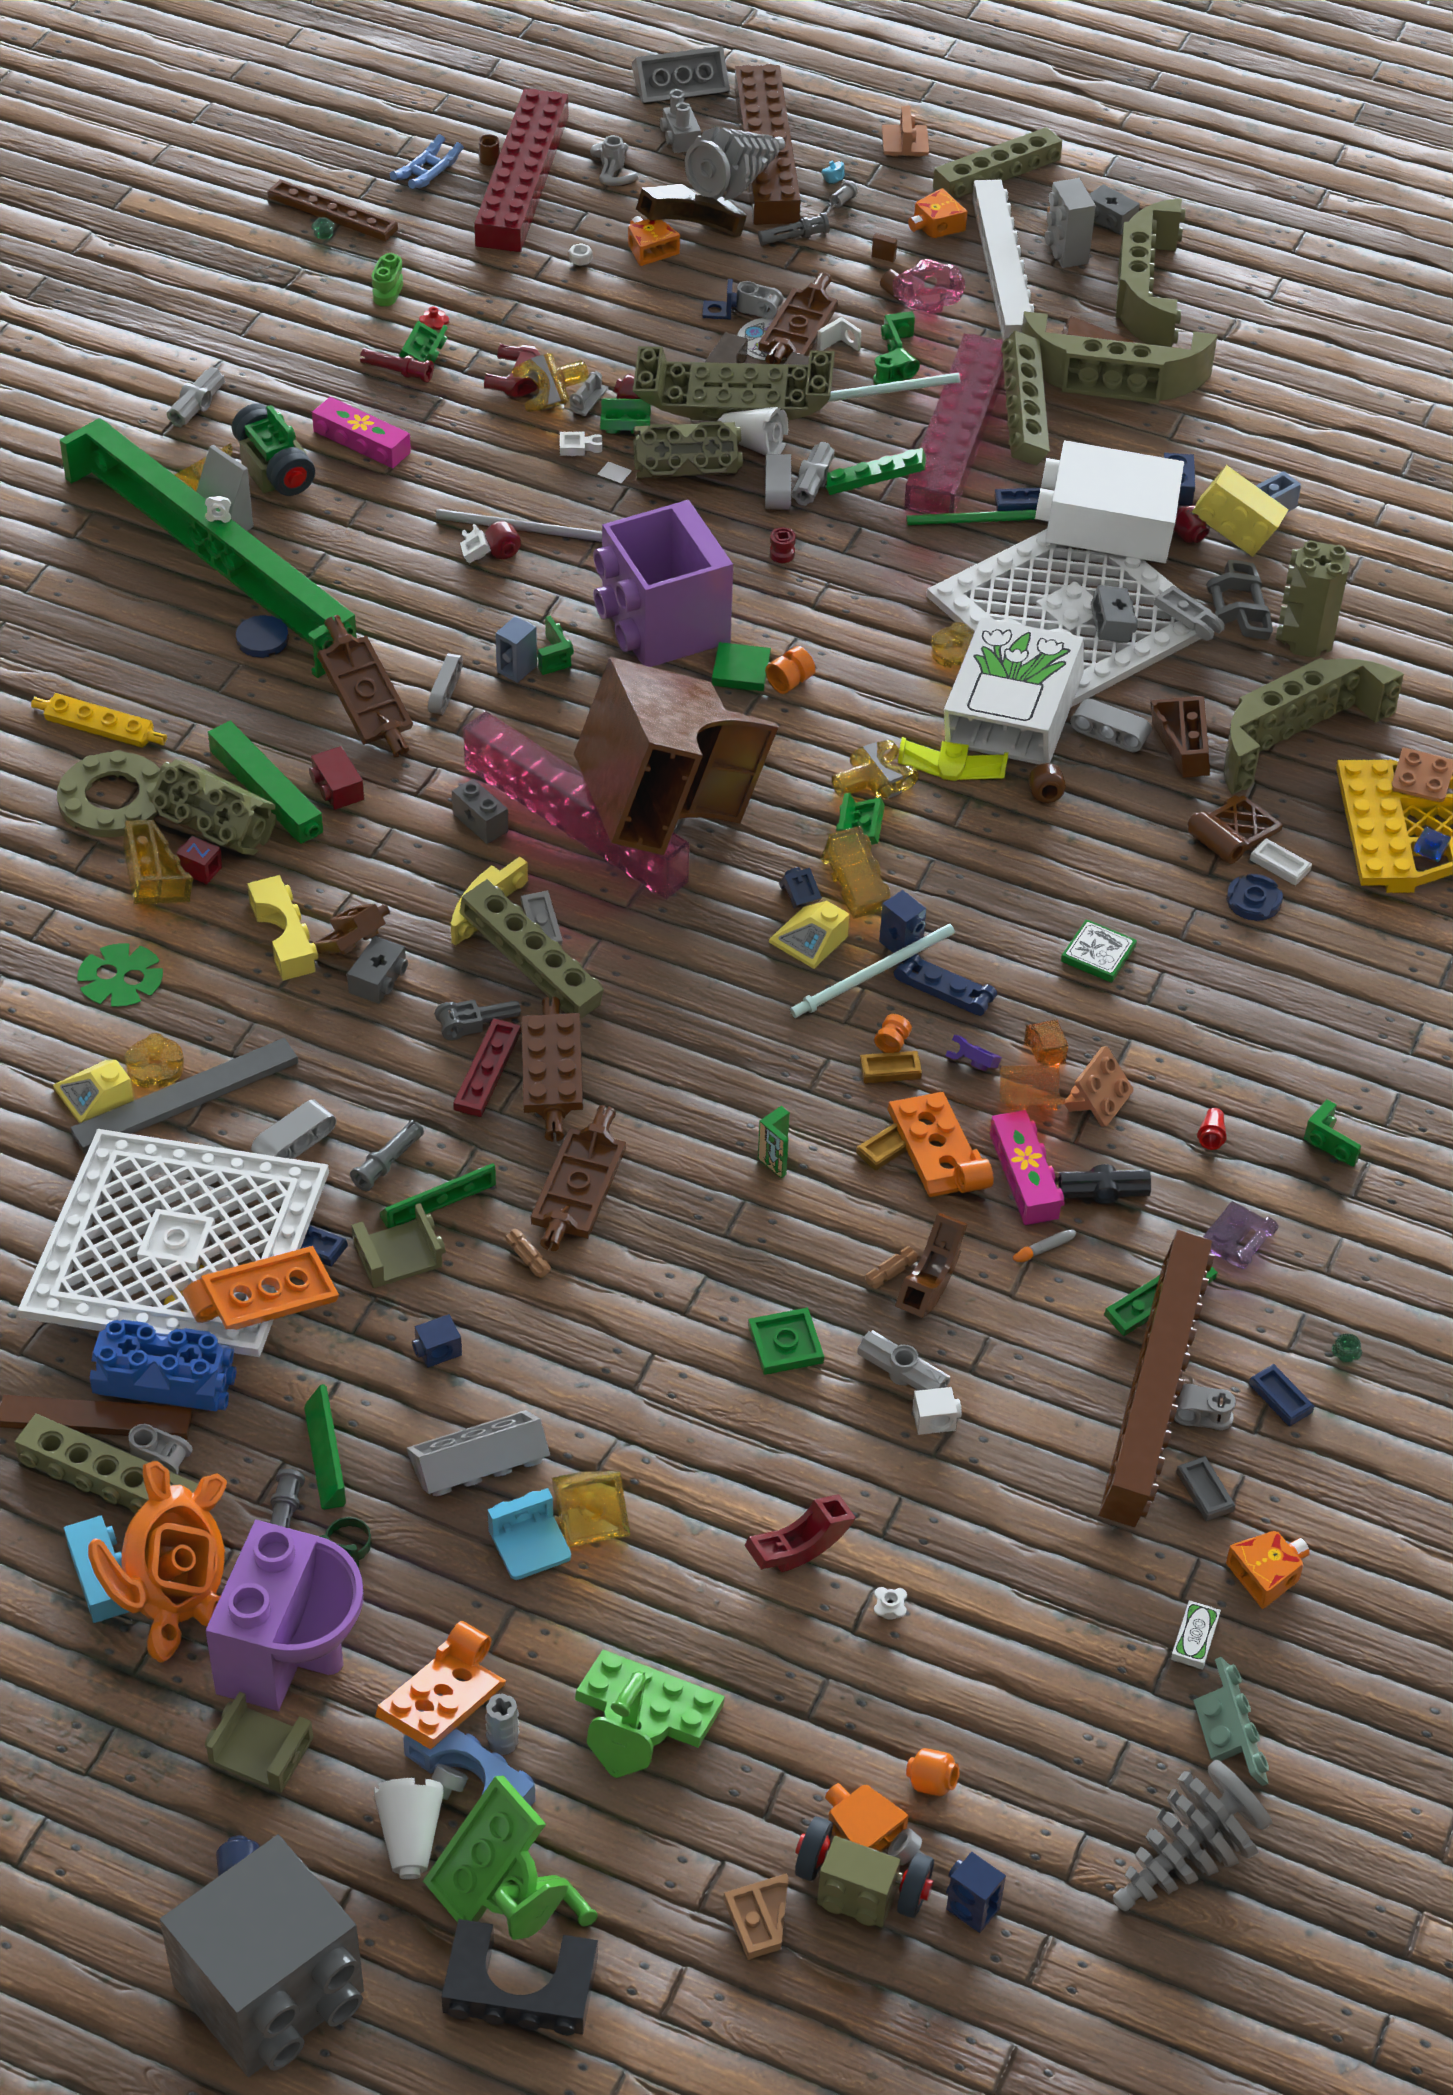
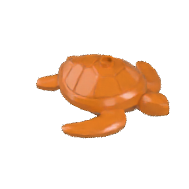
M152 1461L143 1465V1479L149 1500L132 1518L125 1533L122 1548V1568L105 1543L100 1539L95 1538L89 1543L88 1557L94 1574L107 1595L114 1602L131 1613L141 1612L147 1618L154 1621L147 1639V1650L153 1659L163 1663L173 1656L181 1642L182 1633L178 1625L179 1622L194 1617L207 1627L221 1597L216 1595L224 1571L225 1549L220 1530L209 1511L221 1499L227 1485V1480L218 1473L205 1476L200 1480L193 1493L182 1485L170 1486L169 1470L160 1462Z

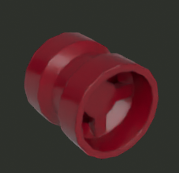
M780 527L771 532L770 558L774 562L789 563L794 559L796 534L793 530Z

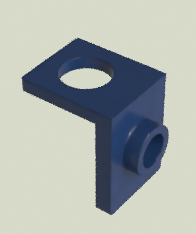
M728 279L727 302L704 300L702 318L731 319L732 307L737 306V292H733V279ZM711 307H719L721 311L718 313H712L708 309Z

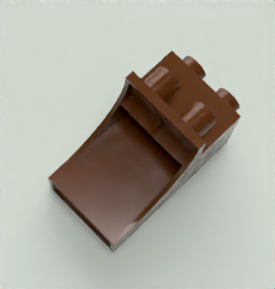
M609 657L577 743L574 756L611 843L664 855L678 819L712 818L741 824L779 727L775 722L725 710L711 682Z

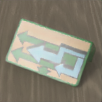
M783 1106L778 1107L759 1121L758 1159L780 1178L787 1175L790 1112Z

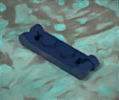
M918 954L904 960L903 964H899L893 972L895 978L900 982L978 1016H982L986 1012L988 1003L993 1002L997 996V991L993 986L988 984L982 986L921 959Z

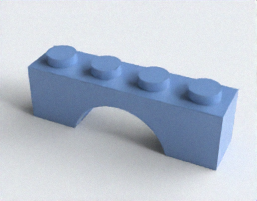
M455 1728L431 1750L407 1735L403 1737L405 1756L430 1774L434 1772L437 1764L468 1769L475 1773L483 1782V1793L495 1776H504L530 1806L536 1801L535 1784L532 1778L523 1771L517 1772L510 1767L500 1754L496 1752L490 1753L483 1748L477 1738L467 1733L465 1735Z

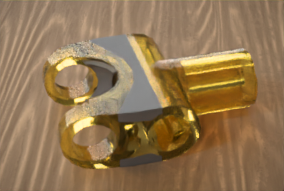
M553 353L533 357L511 370L513 377L521 376V378L532 379L538 386L539 392L537 397L524 404L528 412L546 410L568 402L570 398L566 387L585 382L589 378L585 362L579 360L557 366Z
M884 740L855 750L849 759L853 768L833 775L832 784L834 791L839 797H844L845 793L850 792L852 794L869 788L876 798L881 797L884 800L910 789L917 782L919 773L913 766L890 765L889 762L897 757L899 747L892 740ZM891 748L890 752L884 754L886 750Z

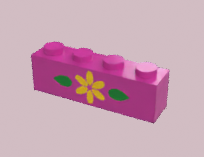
M331 396L312 411L314 432L388 467L394 468L411 453L410 433Z
M1026 1110L992 1116L990 1137L1024 1225L1059 1219L1060 1208L1064 1206V1195L1061 1188L1057 1189L1055 1185L1054 1169L1052 1166H1048L1046 1162L1045 1146L1043 1143L1038 1142L1035 1122L1030 1121Z

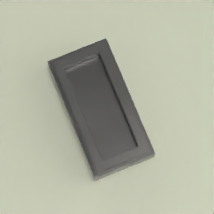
M1206 1456L1177 1466V1475L1206 1522L1235 1511V1503Z

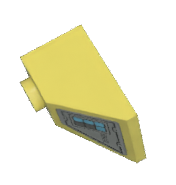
M828 901L805 906L769 939V943L815 969L848 937L850 914Z
M117 1060L102 1061L53 1085L54 1090L79 1123L134 1101L131 1079Z

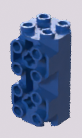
M124 1319L121 1321L113 1320L106 1325V1329L99 1332L93 1350L92 1361L96 1362V1371L91 1370L90 1372L92 1393L210 1411L226 1410L229 1401V1392L227 1390L229 1385H234L237 1372L236 1366H231L234 1358V1348H230L229 1345L219 1344L216 1336L208 1331L187 1328L182 1330L175 1329L169 1332L168 1337L157 1335L154 1327L145 1322Z

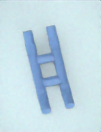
M438 134L425 151L408 165L390 172L391 180H404L410 177L412 173L418 177L410 179L408 186L411 189L426 187L432 179L455 163L464 147L461 143L456 142L446 156L440 159L436 157V154L439 152L445 138ZM426 162L434 167L426 170L420 166Z

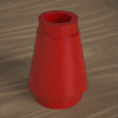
M1211 1108L1207 1111L1197 1133L1201 1146L1208 1150L1219 1149L1227 1139L1224 1113L1218 1108Z

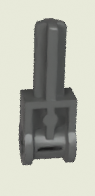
M474 999L459 1003H442L435 1009L434 1014L436 1020L441 1022L443 1037L446 1040H456L464 1035L483 1032V1023L490 1022L493 1018L500 1020L519 1016L521 1008L519 1002L515 1000L478 1007Z

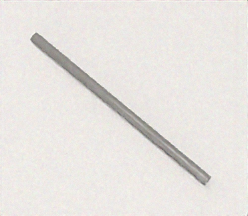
M437 509L436 519L483 526H491L496 522L505 521L510 523L515 530L602 542V531Z

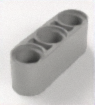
M766 454L765 509H791V454Z
M1094 699L1083 700L1070 720L1072 727L1079 733L1130 752L1139 751L1152 732V727L1146 719Z
M309 1100L257 1136L253 1141L251 1150L257 1154L295 1159L331 1133L336 1125V1117L316 1100Z

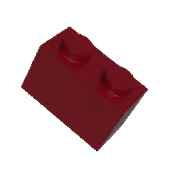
M342 746L311 756L312 768H309L311 780L314 784L318 783L324 801H329L334 810L364 800L363 780Z

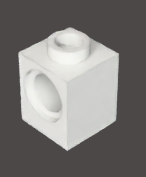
M952 1387L914 1391L912 1410L918 1435L955 1431L957 1418H961L962 1411L960 1400L954 1399Z

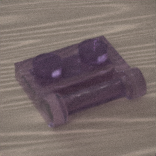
M1232 1201L1203 1237L1213 1240L1211 1253L1240 1269H1246L1252 1262V1256L1268 1236H1273L1278 1230V1224L1272 1218H1263ZM1251 1228L1255 1229L1257 1232L1242 1250L1237 1251L1235 1248Z

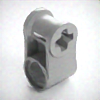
M751 281L740 282L737 286L736 309L739 312L771 319L776 315L777 307L783 302V295L776 288L766 287Z
M1183 1384L1180 1396L1176 1398L1175 1404L1178 1405L1174 1420L1185 1426H1199L1215 1430L1228 1429L1233 1423L1232 1410H1234L1236 1404L1235 1397L1230 1391L1225 1389ZM1220 1398H1223V1405H1219ZM1218 1414H1221L1220 1422L1217 1421Z
M139 1424L133 1427L128 1435L131 1455L147 1462L158 1461L170 1472L177 1475L179 1473L178 1467L185 1457L191 1455L193 1450L192 1446L185 1439L156 1429L148 1424Z

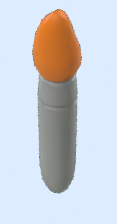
M1072 1229L1065 1230L1029 1247H1023L1013 1256V1260L1016 1262L1029 1261L1033 1256L1069 1242L1076 1236V1231Z

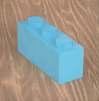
M102 1515L65 1526L64 1531L67 1545L93 1623L128 1613L129 1611L121 1608L107 1595L94 1574L88 1557L89 1543L95 1538L100 1539L105 1543L122 1568L121 1551L115 1553L113 1546L117 1545L113 1527L105 1526Z

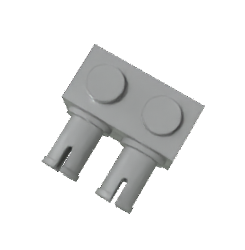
M679 89L670 92V107L663 108V117L660 118L661 131H665L666 142L668 145H671L674 153L687 152L690 146L694 144L696 137L701 135V129L690 105L684 102L685 94Z

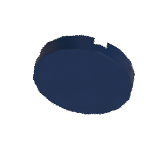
M260 615L246 619L237 627L236 642L240 646V650L252 657H269V654L274 652L276 655L287 646L289 640L286 624L273 616Z
M1247 874L1246 877L1241 879L1237 877L1230 883L1226 900L1229 908L1236 915L1244 919L1260 921L1267 920L1279 912L1283 893L1282 890L1280 892L1278 884L1274 880L1263 875Z

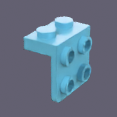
M548 1488L529 1492L524 1497L510 1502H501L488 1509L489 1533L512 1579L519 1580L571 1560V1551L553 1515V1497Z

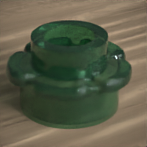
M318 218L311 225L314 235L319 239H327L333 235L335 225L328 218Z
M1342 1334L1335 1340V1344L1332 1345V1353L1342 1362L1350 1363L1353 1360H1358L1362 1356L1361 1342L1353 1334Z

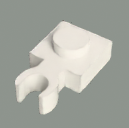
M560 432V456H585V451L602 452V435L595 434L585 437V432Z
M473 524V530L470 533H467L465 530L462 531V535L466 540L460 544L463 556L469 564L483 558L491 551L485 534L482 530H479L476 524Z

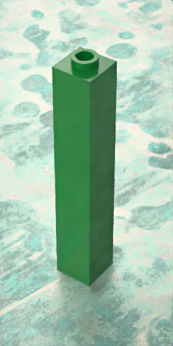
M231 720L208 731L210 752L249 792L275 804V810L271 809V813L276 815V820L300 844L323 833L322 813Z

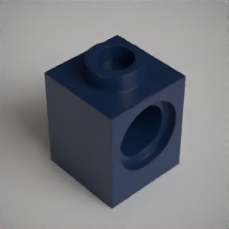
M450 1314L414 1326L415 1340H412V1347L417 1358H423L427 1368L462 1356L461 1336Z

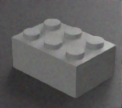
M1080 178L1053 182L1052 192L1049 193L1050 212H1047L1048 230L1045 232V242L1052 249L1054 258L1059 261L1062 268L1089 264L1096 205Z

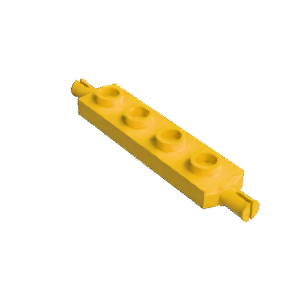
M55 693L48 701L34 697L31 702L32 708L44 711V717L48 721L143 748L148 742L164 746L167 740L166 734L153 731L154 726L151 720Z

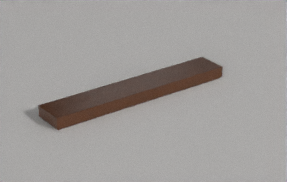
M281 179L267 191L269 199L385 242L398 230V223Z
M3 1395L0 1406V1427L24 1429L35 1413L80 1433L128 1436L133 1427L139 1424H148L156 1429L188 1440L193 1412L192 1408Z

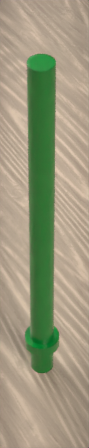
M1036 510L906 515V524L927 525L1038 519H1035Z

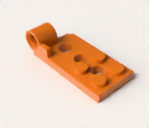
M944 1092L889 1102L887 1110L893 1122L897 1124V1131L902 1141L906 1143V1150L929 1197L959 1191L961 1193L972 1192L993 1186L994 1177L990 1162L986 1158L982 1159L977 1149H971ZM926 1119L931 1121L933 1124L926 1125L924 1122H921L919 1120ZM938 1141L942 1143L943 1146L936 1147L931 1145L930 1142ZM949 1163L954 1168L946 1169L942 1167L940 1164Z
M309 1246L202 1275L199 1280L189 1284L183 1290L182 1295L196 1322H208L219 1316L225 1329L237 1330L336 1302L339 1293L314 1247ZM296 1277L301 1279L304 1285H295L289 1278ZM262 1285L274 1287L277 1292L268 1293L263 1290ZM234 1293H244L249 1300H238Z
M464 1621L457 1623L450 1632L447 1641L437 1648L435 1659L378 1705L375 1717L431 1750L505 1686V1679L479 1665L490 1649L492 1638ZM455 1678H460V1679H463V1680H465V1681H459V1680H457V1679H455Z

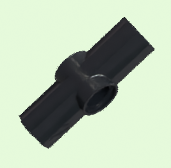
M1101 1164L1093 1167L1090 1171L1059 1172L1058 1189L1061 1188L1064 1198H1094L1097 1203L1109 1204L1115 1202L1119 1197L1150 1196L1151 1174L1148 1170L1116 1171L1112 1165Z

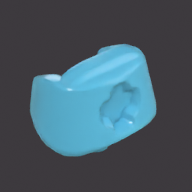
M830 161V166L822 169L821 174L826 182L834 184L844 178L843 162L834 163V161Z

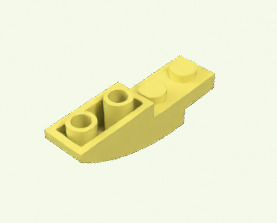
M518 857L500 871L491 865L471 883L464 894L488 879L494 886H498L507 897L528 882V862ZM462 897L454 910L451 920V942L455 946L464 939L471 937L477 930L459 913Z

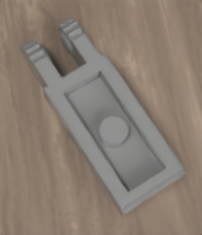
M1171 586L1155 597V606L1190 629L1195 630L1197 636L1201 639L1203 638V640H1211L1214 632L1220 633L1225 628L1224 622L1213 614L1210 609L1175 586Z

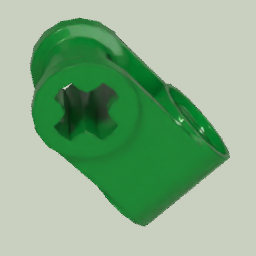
M897 348L889 353L879 355L875 358L876 374L873 376V382L875 385L910 379L919 371L920 363L903 348Z

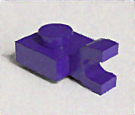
M959 1035L953 1036L952 1040L959 1043L960 1050L958 1053L947 1051L946 1057L951 1059L967 1057L972 1060V1066L987 1071L988 1067L998 1068L1002 1057L968 1043L966 1039Z

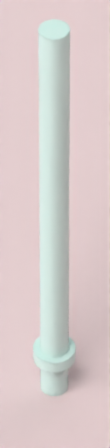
M960 373L831 391L828 402L960 383Z
M948 924L816 995L804 997L801 1003L790 1008L791 1014L794 1018H797L808 1011L810 1013L816 1011L817 1006L955 934L953 926Z

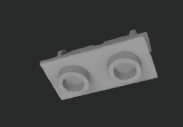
M598 371L591 372L578 391L570 396V400L564 406V409L586 416L609 389L608 386L602 385L601 373Z

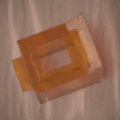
M1057 1019L1026 1026L1024 1045L1031 1048L1037 1063H1040L1042 1068L1066 1064L1068 1043Z

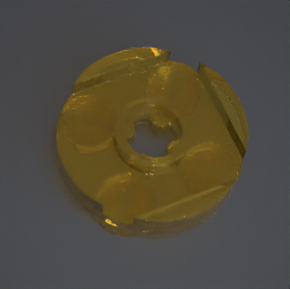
M955 622L950 627L937 631L932 636L931 641L932 657L944 667L951 668L952 665H960L961 668L975 631L967 628L961 622Z
M152 1033L147 1038L136 1042L124 1055L127 1075L133 1083L140 1087L149 1088V1084H158L159 1088L169 1086L181 1077L184 1070V1056L181 1047L173 1040L163 1038L159 1033ZM152 1060H160L158 1065L156 1063L149 1065Z

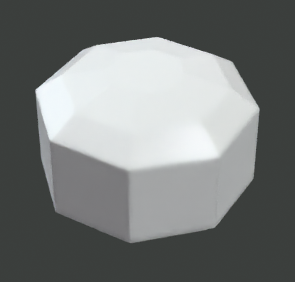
M585 244L573 245L569 250V259L572 264L579 266L589 264L592 260V250L590 246Z

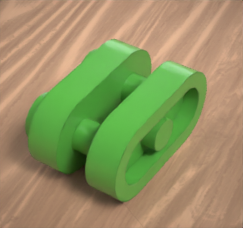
M387 253L381 256L372 273L373 301L379 306L394 304L403 287L402 259L394 253Z

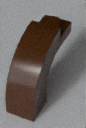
M941 1213L937 1214L923 1255L912 1274L904 1278L895 1307L922 1318L933 1310L943 1294L961 1253L959 1249L968 1225L967 1223Z

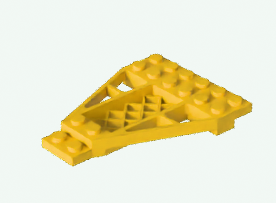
M1338 760L1336 770L1361 886L1385 885L1386 893H1414L1416 886L1453 875V829L1450 828L1453 824V794H1446L1443 802H1436L1393 791L1392 781L1398 765V761ZM1453 775L1448 787L1450 789H1453ZM1411 815L1419 821L1415 824L1407 819V817ZM1439 815L1446 821L1441 823L1433 817ZM1426 824L1433 828L1434 831L1430 833L1422 827ZM1413 856H1447L1449 863L1418 872L1415 868Z

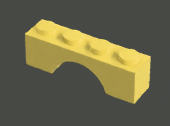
M280 875L247 883L249 903L257 922L272 923L284 930V933L272 942L274 962L282 980L314 973V960L318 959V952L315 944H310L308 941L310 940L307 925L300 922L301 913L298 905L291 902L293 901L290 886L284 885Z

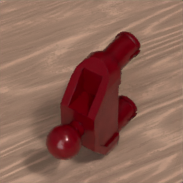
M500 343L497 353L498 359L516 361L515 366L507 377L486 373L484 389L503 391L510 397H522L536 391L540 380L538 379V382H536L534 379L526 377L525 374L531 371L525 365L533 362L531 358L540 356L538 350L532 345L524 344L521 347ZM548 367L554 384H558L561 380L560 371L555 367ZM540 368L545 383L550 386L547 374Z

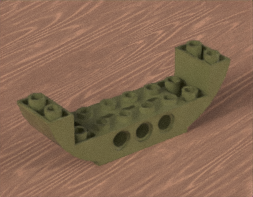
M1182 198L1164 200L1149 205L1136 213L1129 222H1124L1115 318H1119L1135 337L1149 345L1172 347V344L1178 341L1179 329H1175V324H1180L1182 311L1177 309L1178 299L1153 297L1155 249L1176 251L1177 241H1182L1183 227H1179V224L1184 222L1186 208H1181Z
M1024 311L1022 333L1040 339L1043 380L1061 388L1062 392L1159 404L1161 400L1177 398L1196 390L1212 374L1218 334L1193 331L1190 350L1046 332L1048 314Z
M638 346L633 392L643 401L662 411L696 421H718L724 413L778 407L781 408L780 410H784L788 421L799 419L820 410L830 399L835 351L810 350L808 365L669 362L666 360L663 347Z
M1321 657L1240 697L1238 708L1235 710L1231 720L1224 759V777L1230 793L1233 795L1253 785L1260 751L1267 750L1272 745L1282 740H1287L1292 735L1304 729H1309L1312 725L1324 719H1329L1334 714L1344 709H1349L1354 704L1375 723L1384 718L1391 717L1397 710L1404 674L1389 666L1373 661L1345 658L1324 660Z

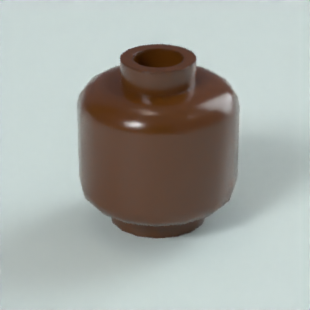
M1043 763L1034 767L1030 772L1028 778L1029 786L1036 800L1041 803H1052L1063 796L1066 785L1063 773L1058 766L1051 763Z

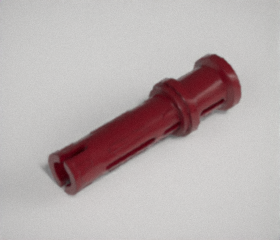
M363 348L360 356L365 357L360 358L361 363L401 372L406 378L412 376L428 383L433 375L434 364L429 360L423 362L415 360L413 356L402 358L368 348Z

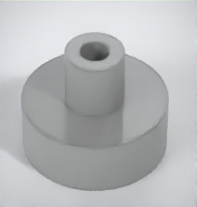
M437 1764L431 1777L434 1781L440 1782L443 1785L442 1799L448 1800L452 1790L462 1792L468 1780L464 1773L443 1764Z
M907 1828L893 1839L888 1849V1855L901 1859L900 1865H904L912 1861L916 1853H922L919 1850L922 1838L912 1829Z

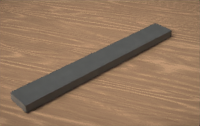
M284 1037L70 1127L71 1133L85 1154L89 1150L97 1129L128 1134L135 1133L298 1064V1056Z

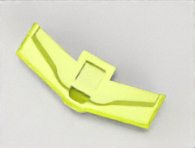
M902 737L898 764L950 781L1004 779L1009 752H1004V755L967 756L969 745L942 741L939 752L906 741V738Z

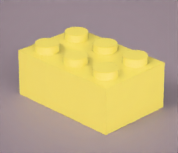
M1226 465L1201 495L1192 513L1199 515V518L1205 521L1207 525L1253 557L1277 530L1289 509Z

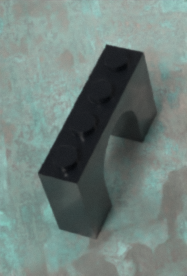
M458 1919L441 1996L443 2013L449 2014L456 2019H467L468 2017L483 2019L485 2022L494 2025L511 2023L527 2030L543 2028L554 2030L556 2033L570 2036L574 2033L583 2035L598 1960V1940L563 1935L557 1968L550 1982L537 1992L515 1995L498 1988L491 1981L487 1973L494 1944L493 1924Z

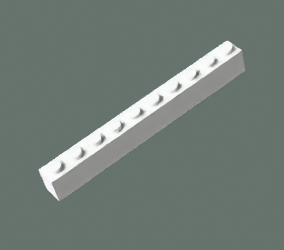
M975 180L972 201L1002 339L1004 341L1014 331L1022 333L1024 311L1034 312V306L1030 304L1031 293L1030 289H1027V275H1023L1024 262L1020 260V245L1016 246L1017 231H1014V218L1010 217L1011 204L1007 203V189L1003 188L1002 180Z

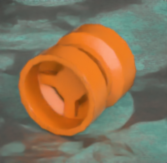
M890 1014L885 1018L882 1028L874 1038V1042L884 1053L900 1052L904 1045V1040L911 1033L912 1026L903 1016Z

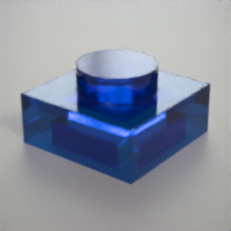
M1425 827L1415 843L1413 851L1439 862L1450 844L1451 837Z

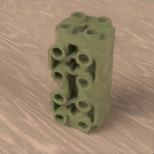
M713 421L672 425L671 423L651 424L650 426H636L633 428V434H638L636 439L633 440L635 470H640V472L636 473V479L736 474L737 470L743 467L742 452H738L737 444L741 442V427H735V422Z
M1310 540L1305 542L1304 547L1298 550L1292 549L1290 565H1295V567L1289 566L1286 584L1291 585V587L1285 586L1282 604H1287V606L1282 605L1279 623L1283 624V626L1278 625L1275 640L1281 641L1284 645L1286 642L1290 646L1289 650L1295 655L1315 658L1321 655V651L1327 649V653L1333 648L1351 559L1346 554V549L1341 545Z
M175 759L172 763L165 762L161 766L156 786L149 795V800L154 804L155 810L159 812V815L177 824L187 825L203 833L205 838L221 846L231 847L243 854L255 855L259 851L255 847L258 844L264 846L268 842L276 823V815L271 813V809L275 810V804L188 761Z

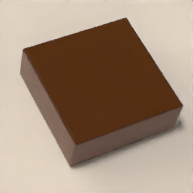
M875 233L872 240L871 257L894 262L897 253V238Z

